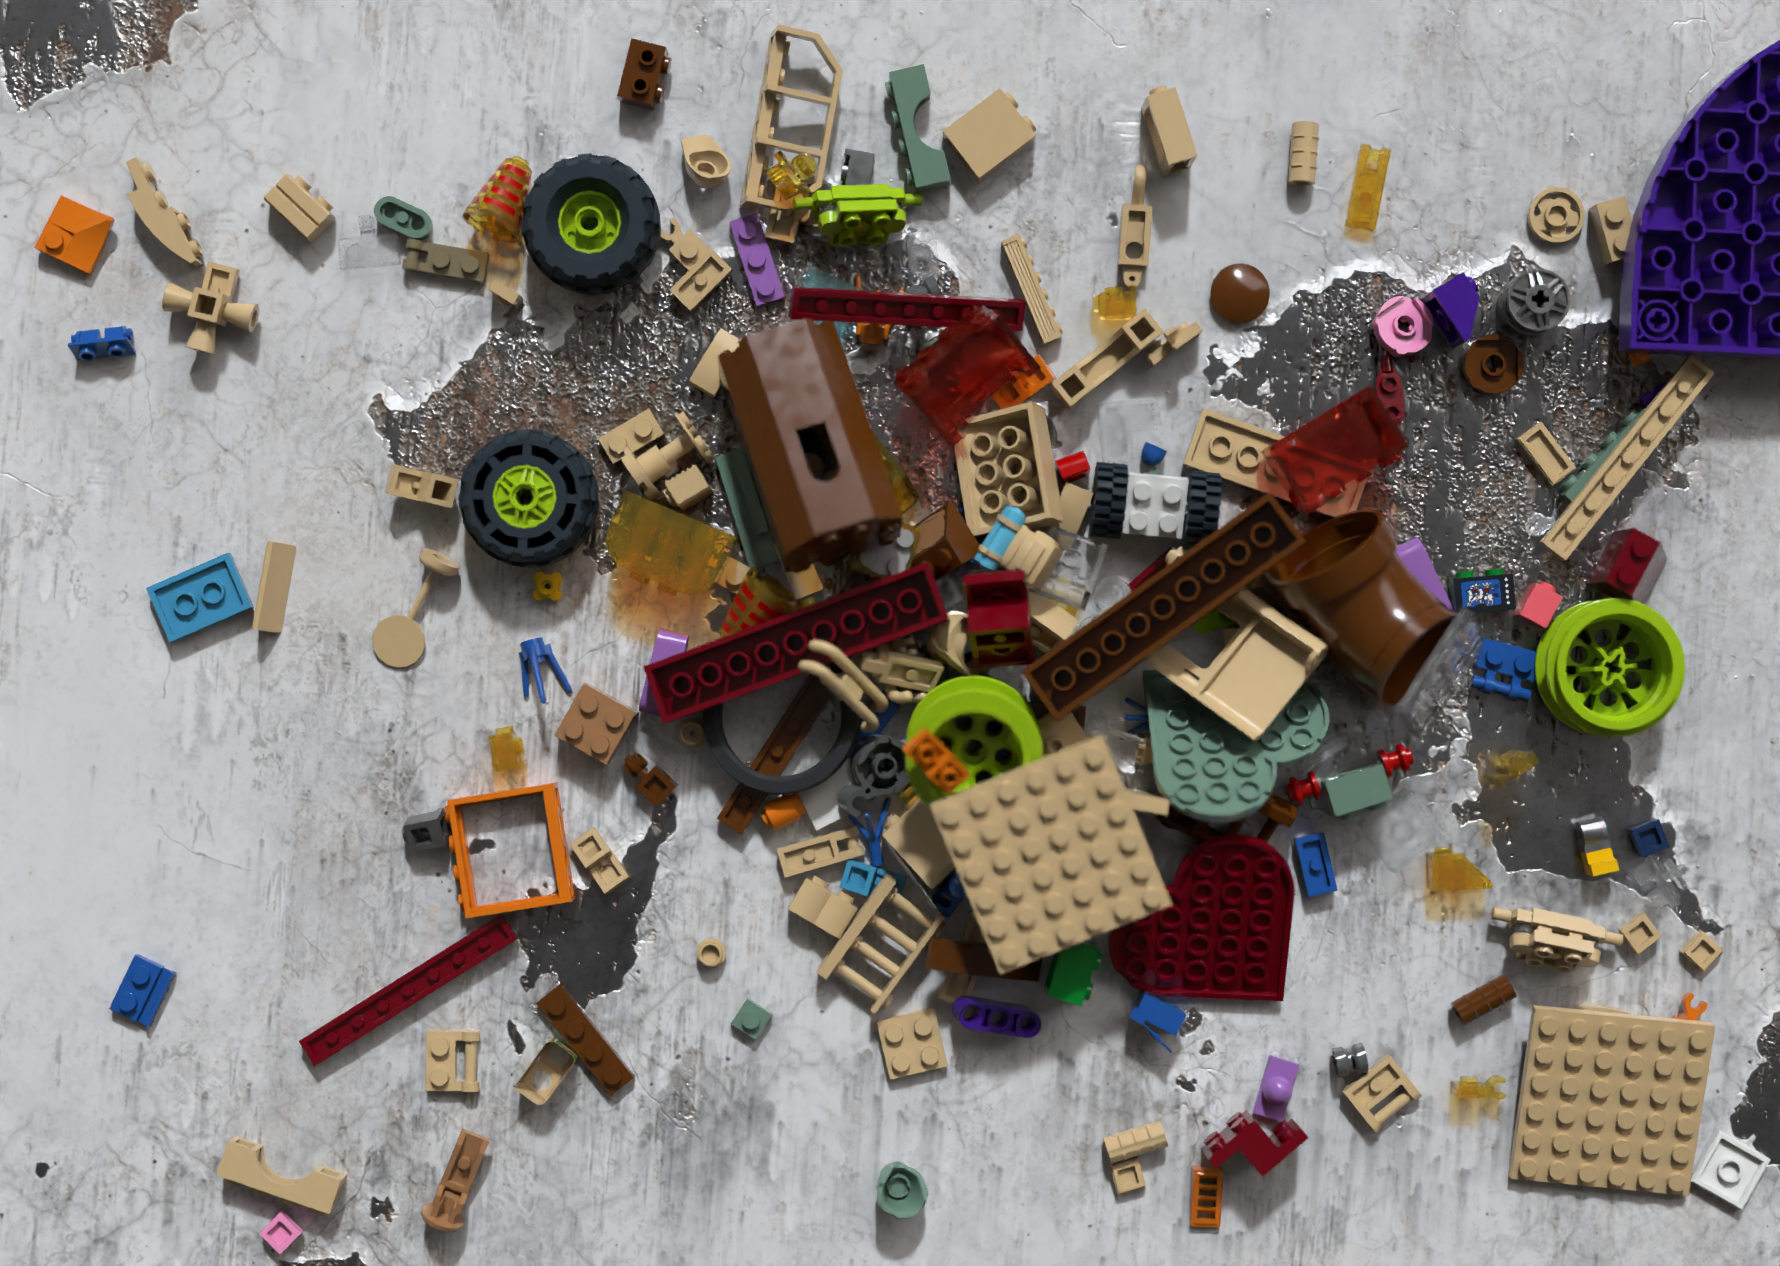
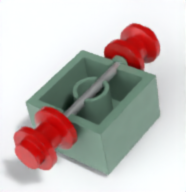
M1400 743L1395 746L1394 752L1388 754L1383 749L1377 750L1378 760H1376V763L1370 762L1317 779L1313 771L1307 772V778L1301 781H1297L1295 777H1290L1289 784L1285 785L1288 799L1290 802L1295 801L1297 806L1303 805L1304 798L1313 796L1316 801L1322 800L1326 814L1340 818V820L1357 816V810L1364 808V810L1374 811L1387 806L1385 801L1393 799L1387 779L1391 778L1392 771L1401 769L1404 773L1410 772V765L1414 764L1412 753L1408 747L1404 748Z

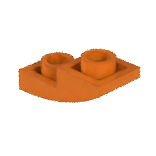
M925 727L902 747L904 753L926 772L927 777L947 795L953 792L970 776L969 771Z

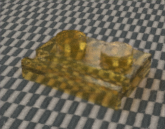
M1512 749L1499 758L1501 763L1495 766L1497 771L1494 773L1486 772L1483 775L1490 784L1505 787L1507 785L1505 780L1508 778L1516 779L1540 761L1534 752L1515 751Z

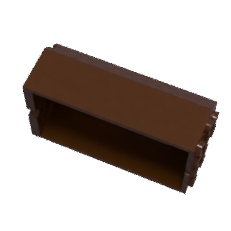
M804 318L747 335L738 341L739 346L734 352L725 350L718 355L719 379L785 573L792 570L793 573H800L809 569L810 565L822 562V564L835 562L839 559L838 554L850 551L851 555H858L867 551L870 546L877 544L887 546L896 542L897 538L901 535L903 517L834 322L824 321L821 325H815L813 319ZM825 423L840 467L839 474L835 479L829 482H820L812 477L796 432Z

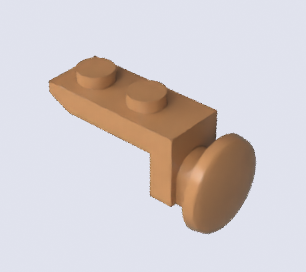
M465 1129L461 1130L433 1202L426 1203L422 1207L421 1217L429 1226L443 1232H456L462 1228L464 1218L461 1215V1211L489 1144V1138Z

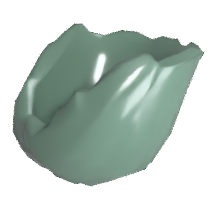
M898 1161L885 1165L881 1170L876 1187L878 1205L882 1208L883 1212L886 1215L893 1216L895 1219L915 1217L925 1207L928 1197V1189L921 1174L916 1169Z

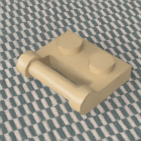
M426 1031L425 1091H479L476 1071L477 1041L480 1040V1031ZM457 1041H465V1080H457Z
M1389 1054L1370 1067L1368 1073H1363L1342 1090L1375 1133L1382 1128L1381 1125L1410 1101H1416L1422 1096ZM1400 1085L1403 1086L1405 1091L1375 1115H1372L1369 1111Z

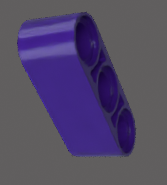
M960 996L952 1005L953 1016L968 1029L1022 1038H1032L1041 1029L1040 1017L1025 1005L973 996ZM973 1006L974 1011L972 1015L963 1018L964 1010L967 1007ZM997 1011H1002L1001 1018L997 1022L991 1023L992 1015ZM1025 1016H1030L1028 1024L1024 1027H1019L1020 1020Z

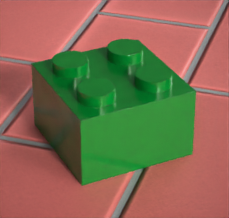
M1084 940L1054 953L1044 985V991L1047 996L1081 1007L1084 1000L1089 1001L1094 983H1091L1090 978L1093 971L1098 972L1103 956L1100 954V948L1095 942Z

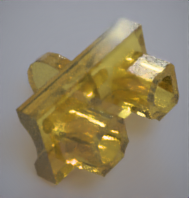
M781 150L777 152L774 157L778 163L767 170L766 174L784 199L787 201L798 192L804 198L812 194L803 182V179H808L815 173L817 169L815 159L810 154L800 153L790 163Z

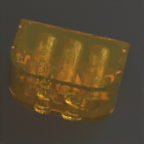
M626 490L623 492L606 534V547L610 557L616 564L631 571L630 578L648 585L650 580L659 583L657 589L674 596L677 595L678 591L687 595L701 596L716 589L739 542L736 536Z

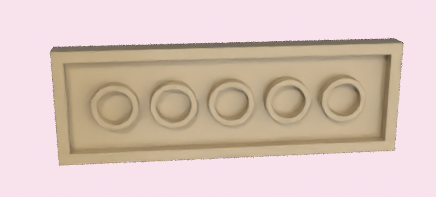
M1202 408L1182 464L1201 472L1220 473L1221 479L1263 494L1270 492L1275 498L1331 518L1356 511L1371 467L1205 408Z

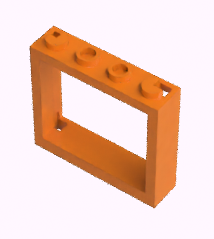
M557 782L447 800L448 806H445V820L447 824L451 823L453 834L449 836V847L451 853H456L457 865L453 866L456 883L460 882L462 894L458 895V904H460L461 912H465V918L567 903L576 899ZM543 794L558 893L478 905L463 806Z

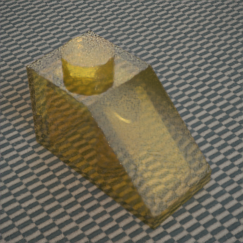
M1434 847V852L1426 853L1428 889L1434 891L1493 888V882L1462 853L1452 852V847Z

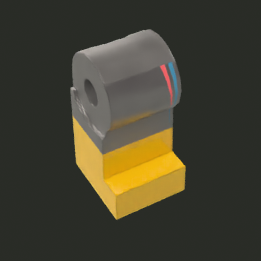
M1600 816L1576 822L1577 841L1585 874L1594 877L1620 871L1617 859L1613 856L1608 830L1603 818Z

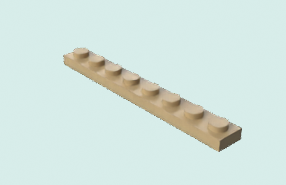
M1692 354L1688 355L1539 543L1559 559L1566 561L1715 372Z

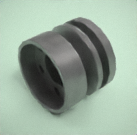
M1542 268L1528 270L1506 283L1499 292L1496 303L1497 317L1503 327L1513 335L1524 338L1538 336L1560 324L1568 314L1571 303L1569 288L1564 280L1553 271ZM1536 296L1537 300L1542 301V304L1538 307L1537 303L1531 299Z

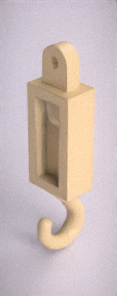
M1140 164L1135 167L1131 205L1123 204L1121 206L1117 265L1124 266L1123 283L1129 288L1139 285L1142 267L1149 266L1153 206L1144 205L1146 170ZM1131 242H1137L1142 247V255L1138 259H1130L1126 255V246ZM1130 276L1134 277L1133 282L1129 280Z

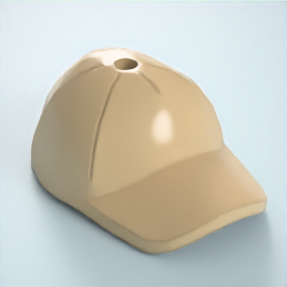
M708 135L682 138L681 146L685 158V167L690 178L697 185L706 189L715 188L723 183L730 173L731 164L715 140Z

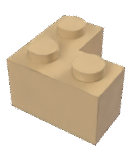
M1625 196L1596 204L1589 209L1605 266L1624 260L1632 223Z

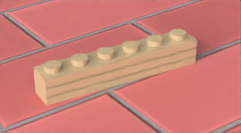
M1019 234L1001 241V246L1043 346L1059 340L1063 333L1059 323L1056 324L1053 318L1056 316L1053 307L1048 306L1046 301L1049 299L1045 289H1041L1039 284L1042 282L1038 272H1034L1032 267L1034 265L1033 258L1026 253L1027 244L1025 239L1020 238Z

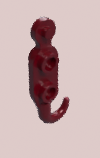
M1384 349L1381 355V366L1374 386L1378 421L1386 429L1382 437V444L1385 449L1395 451L1403 445L1404 441L1403 435L1398 430V425L1404 419L1403 388L1401 379L1392 363L1393 356ZM1414 354L1408 356L1410 362H1415Z

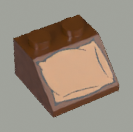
M952 500L912 527L916 534L911 545L910 563L915 567L928 562L936 581L974 558L978 552L979 543Z

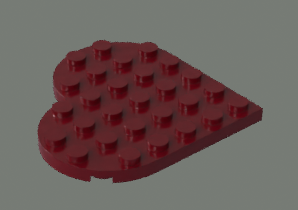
M1240 834L1214 837L1193 848L1179 864L1172 886H1165L1172 905L1111 929L1108 932L1109 955L1115 970L1129 981L1130 986L1141 992L1145 991L1151 995L1164 997L1283 1001L1295 892L1291 870L1281 853L1261 839Z

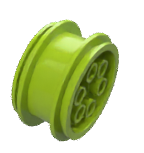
M1597 599L1582 602L1568 608L1549 624L1537 646L1534 674L1543 702L1550 712L1562 723L1576 731L1589 735L1624 737L1648 730L1671 711L1682 691L1685 678V658L1676 632L1669 622L1657 611L1645 604L1630 599ZM1620 623L1629 626L1622 639L1616 640ZM1582 630L1586 634L1587 644L1577 636ZM1599 630L1603 631L1606 635V641L1602 646L1598 645L1595 641V635ZM1626 643H1629L1633 649L1632 656L1629 659L1625 658L1623 649ZM1574 647H1578L1582 653V657L1577 663L1570 656L1571 650ZM1595 657H1597L1595 665L1592 666L1593 660L1595 659ZM1650 658L1651 670L1636 669L1638 665L1635 662ZM1605 663H1611V666L1615 668L1614 673H1608ZM1566 666L1575 667L1576 673L1567 675ZM1629 672L1635 677V684L1630 689L1624 680ZM1578 676L1584 681V687L1581 692H1576L1573 688V681ZM1604 689L1608 690L1611 695V700L1607 705H1603L1600 701V694ZM1625 692L1635 702V705L1627 710L1620 693ZM1591 693V706L1588 709L1583 703Z

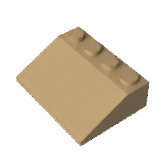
M1031 401L950 423L966 524L975 538L989 534L997 520L996 517L998 514H1001L1005 506L1019 508L1027 518L1024 525L1030 530L1064 522L1044 407Z

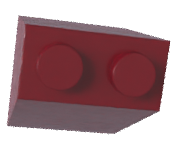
M1635 528L1613 532L1586 584L1612 598L1630 599L1644 604L1668 560L1661 542Z

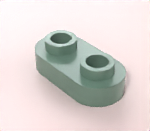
M392 196L381 198L375 205L374 215L383 226L416 240L425 239L430 235L433 223L425 211ZM394 208L396 210L395 216L388 218L386 215L387 211ZM416 221H422L423 223L420 230L413 229V224Z

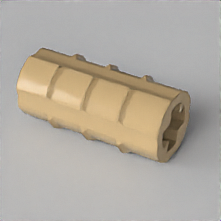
M1308 121L1292 123L1291 148L1289 152L1290 163L1288 167L1289 184L1301 186L1315 184L1318 155L1317 145L1319 140L1318 123Z
M1160 1120L1150 1124L1145 1123L1143 1126L1131 1128L1121 1133L1117 1132L1114 1135L1103 1138L1111 1164L1168 1147Z

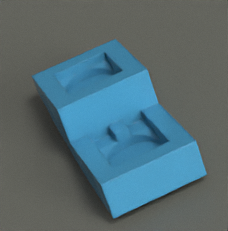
M848 859L839 887L864 896H870L886 872L897 878L894 887L898 889L897 893L902 895L907 876Z

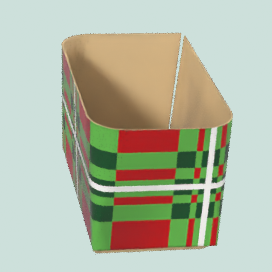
M553 1037L543 1046L515 1084L516 1087L514 1089L537 1105L546 1103L574 1065L578 1057L577 1053L562 1041ZM555 1046H561L569 1052L568 1062L560 1067L552 1065L548 1058L549 1051ZM545 1070L551 1075L552 1082L549 1088L540 1091L532 1086L531 1076L535 1071Z

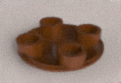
M1242 263L1229 265L1222 269L1212 282L1210 292L1211 305L1223 318L1237 323L1250 322L1257 318L1268 304L1270 297L1268 282L1262 272L1251 265Z

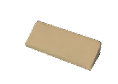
M272 541L267 542L252 628L255 630L275 633L282 631L296 547L293 545Z

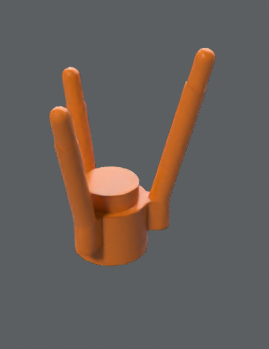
M859 275L855 276V290H862L861 277ZM857 323L856 335H860V343L882 346L883 339L888 340L892 324H885L882 328L883 324Z

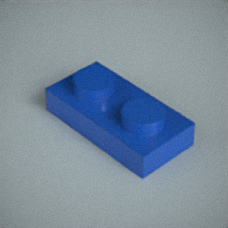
M1324 832L1293 838L1307 897L1338 891Z

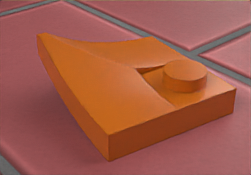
M61 195L34 248L91 276L104 250L115 220L108 215L90 209Z

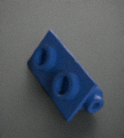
M126 326L104 328V338H100L101 332L99 329L77 331L75 335H71L72 343H68V347L77 361H94L98 358L107 357L122 358L125 355L136 354V350L129 341L134 338L132 328H126Z

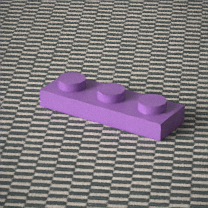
M758 213L730 221L729 223L757 308L785 299Z

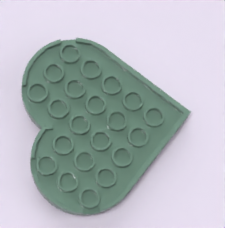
M1143 670V688L1156 785L1162 796L1170 800L1169 804L1194 819L1206 822H1230L1253 814L1271 796L1276 781L1277 769L1289 768L1305 762L1321 748L1325 741L1329 726V709L1324 696L1313 683L1309 685L1305 682L1265 733L1255 741L1157 670Z

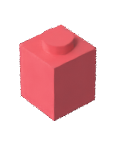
M1547 582L1531 583L1528 585L1513 615L1538 629L1547 628L1563 596L1555 593L1557 588Z

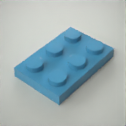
M231 553L223 554L146 588L169 643L178 641L254 608Z

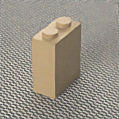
M1000 88L943 131L942 137L977 183H980L1033 143L1036 137L1034 133L1036 127L1027 116L1022 117L1016 110L1018 107L1016 100L1009 92L1004 94Z

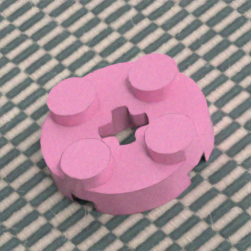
M1404 296L1393 297L1378 309L1372 321V328L1378 342L1394 357L1416 354L1431 341L1432 326H1434L1433 316L1428 307L1420 300L1403 298ZM1398 320L1402 323L1405 321L1409 323L1410 326L1407 328L1409 333H1405L1398 328Z

